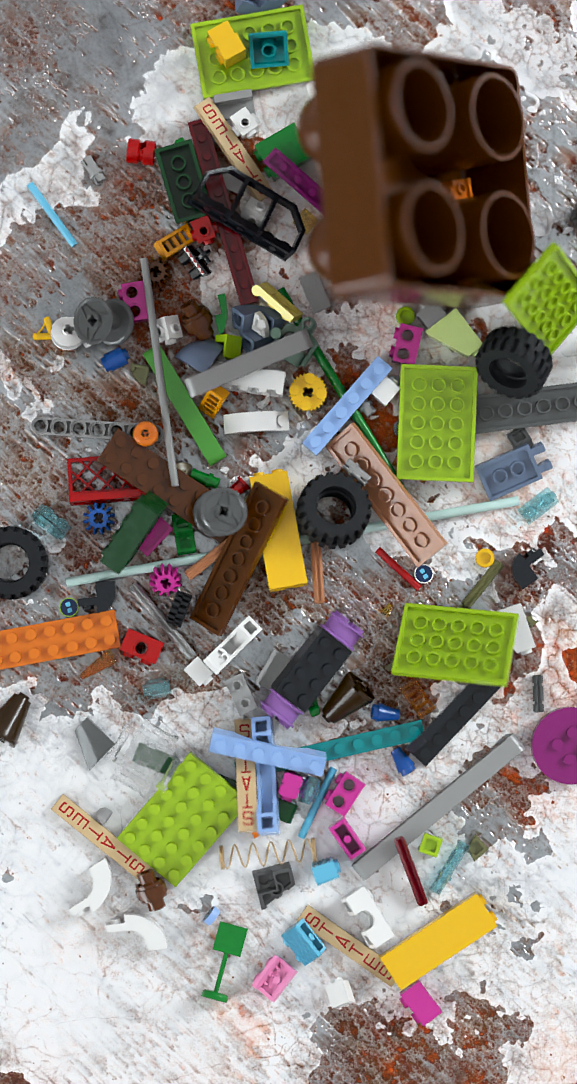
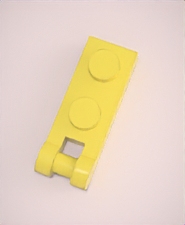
M268 282L252 287L253 295L261 296L269 307L281 314L284 320L291 323L302 317L303 313Z

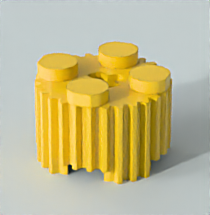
M304 373L303 376L300 374L299 377H296V380L293 379V383L289 387V398H291L290 402H293L292 406H295V409L298 408L299 411H306V413L313 410L316 412V409L319 410L320 406L322 407L323 403H325L324 399L327 397V388H325L326 384H323L324 381H321V378H317V375L313 373ZM304 389H311L313 391L311 392L312 397L308 395L304 397Z

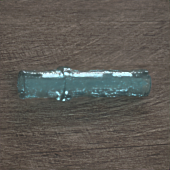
M459 840L441 871L437 872L438 875L429 888L438 895L441 894L447 882L451 881V876L469 849V845Z

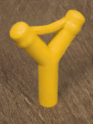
M50 317L43 318V326L37 333H33V340H52V321ZM46 326L48 333H40Z

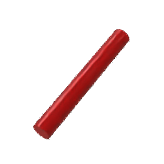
M381 547L375 551L381 559L416 591L421 588L422 585Z

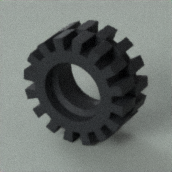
M177 591L166 623L181 628L192 595Z

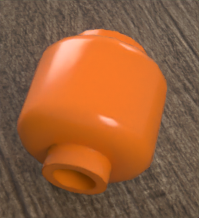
M144 421L136 425L133 436L139 445L149 447L157 442L159 433L153 423Z

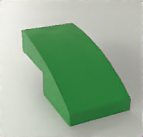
M225 293L218 295L222 314L215 315L219 334H224L227 325L228 309Z
M176 514L171 515L178 556L197 553L193 525Z

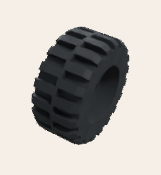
M502 326L492 330L486 336L477 352L475 365L478 375H481L482 381L486 382L489 388L495 389L501 395H507L506 397L522 399L524 397H532L540 392L553 368V359L548 346H545L544 341L541 338L538 339L536 334L529 333L524 328L518 329L517 326H510L509 328Z
M327 472L325 476L320 474L316 476L315 480L311 479L307 486L304 487L296 504L295 516L298 517V526L303 527L301 530L304 536L308 535L310 542L316 541L319 543L318 546L322 548L327 545L329 549H335L336 546H339L341 549L345 548L347 544H353L357 538L361 537L369 523L372 514L370 510L372 504L370 499L367 500L369 496L367 490L363 491L361 489L363 485L359 481L355 483L353 481L354 477L350 475L348 478L344 477V473L340 472L337 475H334L333 472ZM325 497H335L342 500L349 508L350 520L339 525L326 522L317 511V502Z
M0 527V548L6 545H16L25 551L29 560L28 570L22 578L16 581H6L0 578V598L15 600L29 596L44 582V577L48 572L47 562L49 561L45 546L42 545L41 540L32 532L20 527Z

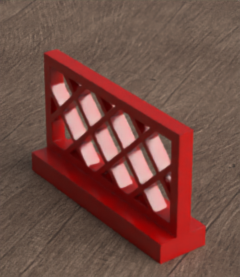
M99 456L67 459L69 503L71 506L136 501L141 494L146 495L114 472H112L114 475L108 482L102 479L99 475L106 469L105 466L98 473L89 468L93 462H97L96 460ZM72 463H80L84 466V469L77 475L72 471ZM87 469L95 475L88 484L80 478ZM117 476L124 483L120 488L114 489L110 483ZM97 478L105 484L100 490H95L91 487V484ZM78 479L86 485L82 491L73 492V485Z

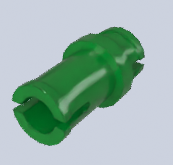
M193 468L190 475L191 478L205 485L206 488H218L221 480L214 477L212 473L206 474Z

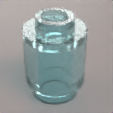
M158 678L145 681L146 685H142L144 697L148 696L149 700L167 697V694H171L169 679Z
M307 775L299 789V801L308 805L311 802L315 803L321 788V780Z

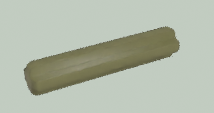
M494 561L464 598L462 604L466 608L472 607L504 567L500 561Z

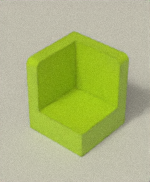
M230 334L216 335L215 342L224 344L223 357L227 360H232L241 356L242 337Z
M424 832L418 851L437 858L443 838Z

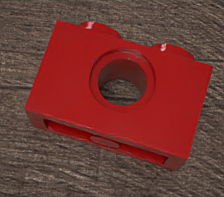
M128 628L120 650L124 651L122 655L131 659L136 656L141 658V663L151 666L152 663H157L165 643ZM140 642L145 643L147 646V650L143 654L139 653L136 649L137 644Z

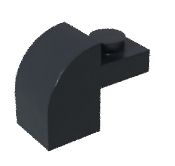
M541 548L529 550L525 553V559L519 553L511 563V575L521 590L538 579L530 565L545 555Z
M116 580L95 582L96 597L77 599L78 607L83 606V610L94 609V605H97L98 613L111 608L117 597Z

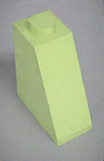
M456 308L424 333L430 339L466 358L469 356L474 358L482 345V341Z

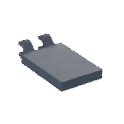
M538 442L532 447L525 443L475 465L490 501L543 479L541 473L553 468L549 459L543 460L539 464L535 461V455L546 451L542 442Z

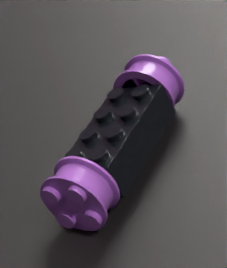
M337 610L334 613L330 611L331 616L325 624H320V626L316 627L272 683L271 693L264 701H260L262 704L260 707L272 718L276 715L275 719L286 729L294 727V721L300 714L304 715L348 659L352 651H354L353 646L359 638H364L362 635L364 631L351 621L348 624L349 619Z

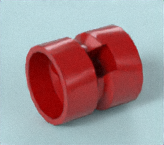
M129 138L126 162L130 164L142 162L143 165L154 166L156 141L145 140L142 143L140 139Z

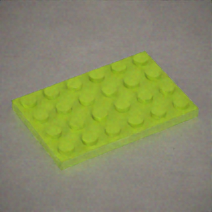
M303 4L190 24L203 100L208 97L214 99V95L251 89L254 92L311 82L310 68L313 58ZM228 20L234 33L238 34L246 49V58L226 69L224 64H219L215 56V48H210L206 38H208V30ZM287 30L289 66L251 69L248 33Z
M552 242L544 250L543 254L531 265L527 273L519 279L515 287L502 301L522 328L527 329L529 333L536 334L538 339L541 338L544 341V345L548 346L551 355L577 326V270L555 242Z
M401 364L396 477L399 480L474 482L477 367Z
M405 603L391 671L392 675L507 687L519 614Z
M190 751L118 835L117 839L174 887H177L238 816L237 789Z

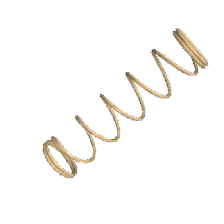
M308 838L304 840L300 862L296 856L293 844L289 839L287 840L285 845L282 863L279 860L273 842L270 841L268 843L264 865L261 862L257 848L253 842L251 843L249 848L246 866H244L237 845L234 844L232 846L228 868L224 863V850L223 845L219 846L220 868L221 870H224L225 868L227 870L229 869L232 861L234 846L236 847L242 866L246 868L249 864L252 844L255 848L260 864L264 867L267 862L270 843L273 846L279 864L282 865L285 861L288 841L291 844L294 856L299 864L302 862L306 840L308 841L312 851L313 862H317L315 838H311V843Z

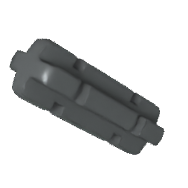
M533 675V702H535L533 704V711L536 713L544 712V704H542V701H544L543 676Z

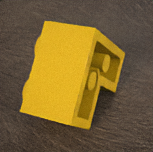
M228 20L207 31L208 38L206 40L211 49L215 48V56L220 65L224 64L227 69L246 58V49L238 34L234 33Z

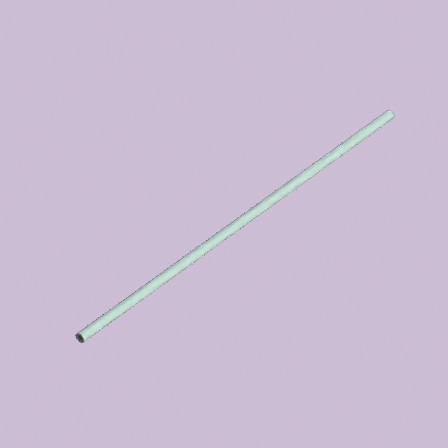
M518 496L426 512L425 515L430 521L518 506L520 503ZM382 521L368 523L363 534L388 528ZM308 535L299 536L301 545L311 543L308 540ZM209 552L125 567L119 575L113 570L68 577L66 578L67 587L154 572L153 568L157 567L160 569L161 563L164 567H167L170 563L172 568L193 565Z

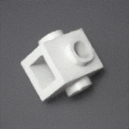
M246 107L230 117V122L233 125L231 129L237 137L241 136L242 139L246 137L250 139L258 133L259 126L257 123H259V120L254 113L250 114Z
M251 197L244 206L241 217L256 223L260 227L269 206Z
M178 315L164 316L156 319L159 343L172 345L177 343V339L183 337Z

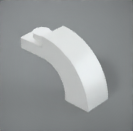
M256 411L223 415L224 434L289 431L288 411Z
M248 616L203 662L217 675L262 628Z
M106 857L89 867L88 870L93 877V889L87 897L69 908L72 916L76 914L81 916L88 911V906L94 912L108 896L112 884V871Z
M126 912L124 914V921L121 918L110 919V922L106 924L107 933L126 930L139 933L145 939L148 951L168 948L167 938L163 930L153 919L146 915Z

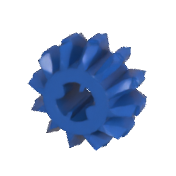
M94 503V510L88 506L87 509L91 513H83V516L89 517V519L83 520L84 524L90 523L86 529L89 531L94 527L93 534L95 535L98 532V528L102 535L104 534V527L111 531L108 523L114 525L115 522L109 520V518L115 517V514L108 513L112 508L108 507L104 511L105 503L101 504L100 509L97 503ZM96 514H103V522L101 524L100 522L95 523Z

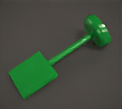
M220 921L213 950L224 952L214 991L205 989L201 993L202 997L227 1003L228 996L218 993L228 955L241 956L247 928Z

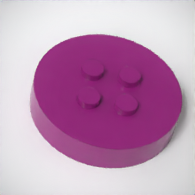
M561 707L547 713L535 726L531 738V752L537 767L547 777L562 784H577V707Z

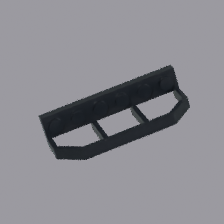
M233 166L207 171L197 190L190 196L187 202L189 205L283 261H286L297 251L306 231L296 204ZM229 173L243 182L230 210L222 203L214 201L206 193L202 192L209 177ZM247 185L272 199L260 227L235 212ZM277 203L290 210L296 225L298 235L292 247L286 241L276 238L271 232L264 231Z
M468 683L461 692L456 691L454 693L456 697L436 718L433 716L431 718L433 721L409 745L406 744L404 747L426 767L502 686Z

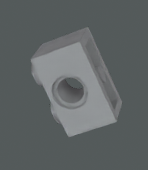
M243 672L224 680L240 716L258 708Z

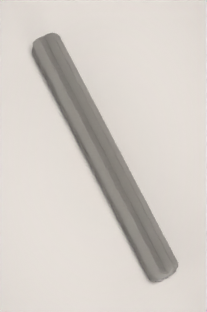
M133 583L129 587L130 592L188 660L192 659L196 652L173 625L166 623L167 618L138 583Z

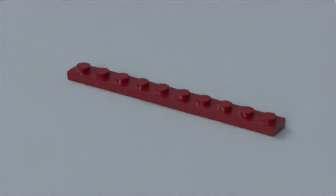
M201 119L187 122L201 172L204 176L207 171L220 168L213 140ZM223 175L209 177L205 184L209 198L222 203L230 210L231 202ZM216 221L240 305L259 302L258 296L252 293L254 281L240 234Z

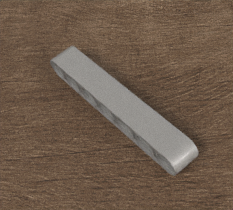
M303 329L184 380L190 397L193 398L313 347L307 329Z
M36 417L31 423V428L36 434L42 436L110 440L113 436L112 429L114 427H121L123 432L132 437L131 431L139 423ZM39 421L45 422L46 426L43 431H37L36 424ZM62 422L65 428L62 432L58 433L55 431V425ZM77 424L84 426V430L80 434L74 432V427ZM96 425L103 427V432L100 435L93 433V428ZM155 425L161 433L156 442L159 443L164 438V431L159 425Z

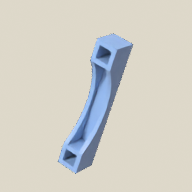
M377 356L302 444L317 456L393 368Z
M271 716L251 717L252 739L275 745L274 724ZM255 762L258 834L260 836L280 835L276 766Z
M213 727L209 744V752L317 776H323L327 760L326 752L269 744L239 735L233 731Z

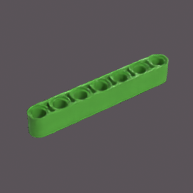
M160 346L166 394L211 467L227 456ZM151 348L144 352L143 355L156 375L153 349Z

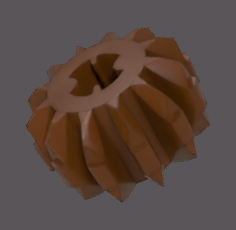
M159 256L157 262H154V258L150 257L149 271L152 289H155L156 284L162 289L161 282L168 285L169 282L166 278H172V274L166 273L171 271L172 267H165L168 261L164 260L161 263V257ZM155 269H159L161 275H158V277H154L153 273L151 272L153 270L155 271Z

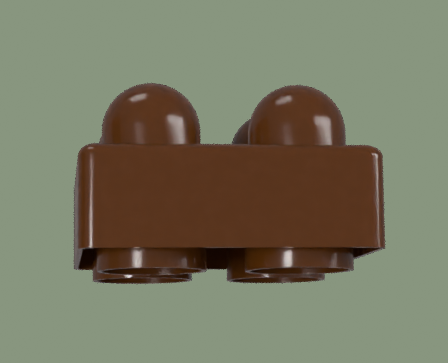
M372 42L314 60L310 68L312 97L304 104L299 113L297 136L303 151L311 160L318 164L323 215L315 222L309 233L307 241L308 258L315 272L329 283V290L332 296L340 301L480 308L501 304L505 296L515 287L519 279L527 273L535 262V234L531 221L524 143L525 121L520 99L519 78L515 69L507 65L382 42ZM470 178L473 197L453 201L440 184L451 180Z

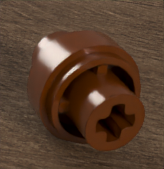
M195 299L185 302L180 307L184 313L181 318L182 325L191 335L196 334L199 340H205L214 333L211 327L213 315L208 307L198 305Z
M153 869L138 873L139 884L136 885L135 890L138 900L142 904H147L150 912L164 908L166 905L163 897L167 895L165 881L161 877H156Z

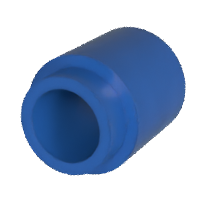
M118 347L104 354L101 362L107 372L111 370L113 372L129 364L128 359H130V356L125 348L121 349V347Z

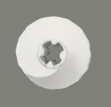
M61 317L52 325L51 339L58 348L73 350L83 343L74 329V317Z

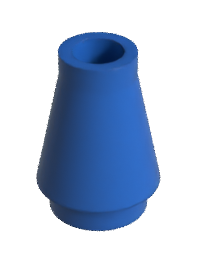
M381 703L372 705L371 719L376 722L399 720L400 709H395Z
M401 747L391 752L398 774L401 773L404 777L416 769L414 767L415 763L404 753Z

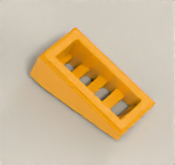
M187 223L155 242L154 248L163 261L194 242L190 233L192 230ZM182 231L185 232L189 240L186 241L181 233ZM176 235L178 236V238H179L180 241L182 242L181 245L179 244V242H178L177 239L175 238ZM168 240H171V241H172V243H173L174 246H175L174 249H173V247L171 246V244L169 243Z
M222 386L207 391L198 409L214 419L230 392Z

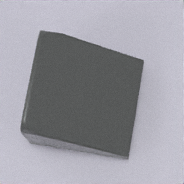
M525 428L515 429L506 434L513 448L528 443L530 447L534 445Z

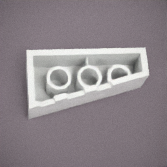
M214 361V364L211 366V368L223 364L225 362ZM261 368L221 386L228 391L283 398L286 372L271 368V370Z

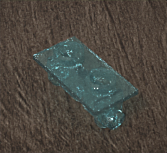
M546 487L520 507L518 512L530 525L559 501L555 493Z
M43 504L36 508L31 516L34 518L33 521L42 528L49 524L50 527L47 532L56 539L62 540L72 528L66 520L59 518L50 507Z

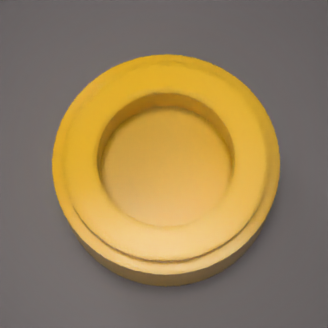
M486 548L480 549L475 555L477 565L483 568L491 566L495 559L493 552Z

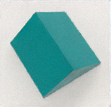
M287 30L248 33L251 69L289 66Z

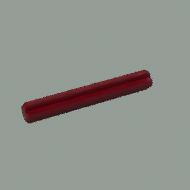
M399 836L394 839V843L417 904L419 906L426 905L428 900L403 836Z

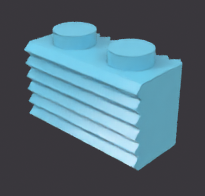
M331 856L311 864V870L317 885L339 878V872H342L338 860H333Z
M303 918L281 935L284 944L291 948L295 953L297 961L302 962L304 966L317 959L326 950L324 943L319 940V937H317Z

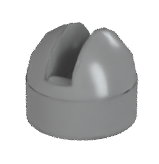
M100 808L97 811L98 821L105 824L113 812L108 808Z

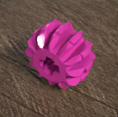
M161 563L160 569L154 567V572H151L149 575L151 579L149 585L153 586V591H159L160 596L164 592H167L168 596H170V591L176 593L177 587L181 586V574L178 573V568H172L170 563L167 567H164Z

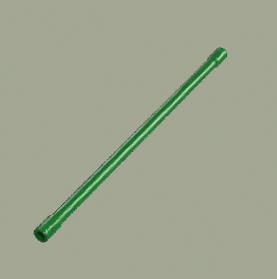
M284 287L277 290L293 304L291 297ZM302 317L294 321L295 326H299L303 320ZM318 345L313 355L341 399L347 391ZM357 409L351 416L353 421L396 476L395 469Z

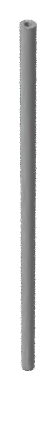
M141 258L140 262L171 487L179 486L149 264L148 258Z

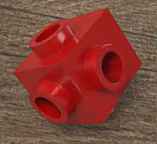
M208 215L190 222L193 228L190 233L194 242L198 241L199 245L203 244L204 246L214 243V239L217 238L216 233L219 230L216 223L211 222ZM207 229V233L203 235L202 230Z

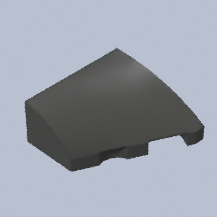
M89 717L75 730L87 767L91 770L115 743Z
M289 862L252 871L262 910L266 909L267 905L275 898L281 897L284 891L289 890L295 885Z

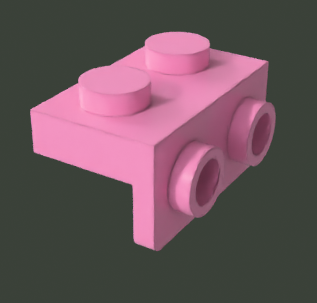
M276 955L268 959L265 964L266 967L255 976L252 987L258 989L272 1002L277 1000L298 972L283 958Z

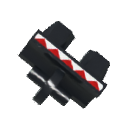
M193 245L185 246L182 249L183 252L178 257V260L184 266L192 262L194 268L188 273L193 280L212 273L207 266L211 263V260L208 258L211 254L209 249L203 251L201 246L195 249Z

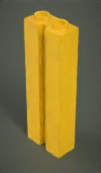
M275 469L270 474H264V472L254 473L253 477H249L251 489L255 481L260 482L289 499L263 551L270 592H275L288 588L308 586L287 470Z
M473 892L379 955V958L400 990H403L497 927L495 921L498 919L492 910L488 912L484 906L487 902L481 894L477 895Z

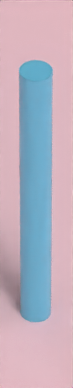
M33 182L27 185L28 189L71 248L78 244L44 196Z
M330 766L298 837L305 839L337 769Z

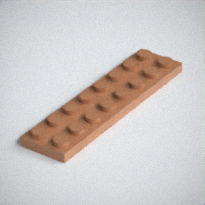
M355 422L351 423L325 446L341 468L348 459H351L354 463L357 462L359 467L372 477L361 489L363 491L367 490L369 494L367 500H371L372 509L417 567L422 566L448 544Z

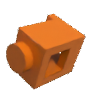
M470 178L440 183L441 187L451 196L453 201L473 197Z

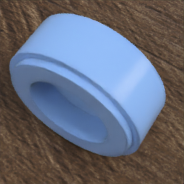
M213 906L203 918V922L211 925L218 917L220 910Z

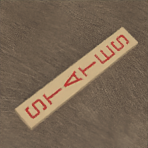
M211 97L193 107L231 165L273 190ZM247 185L252 196L258 201L267 198V196Z
M251 719L234 720L235 733L252 739ZM236 758L238 832H258L256 765L253 761Z
M63 794L51 808L52 811L136 879H138V873L152 868L66 795Z
M309 904L305 907L297 921L302 918L305 919V922H307L316 935L390 987L393 986L395 981L377 952L370 949Z

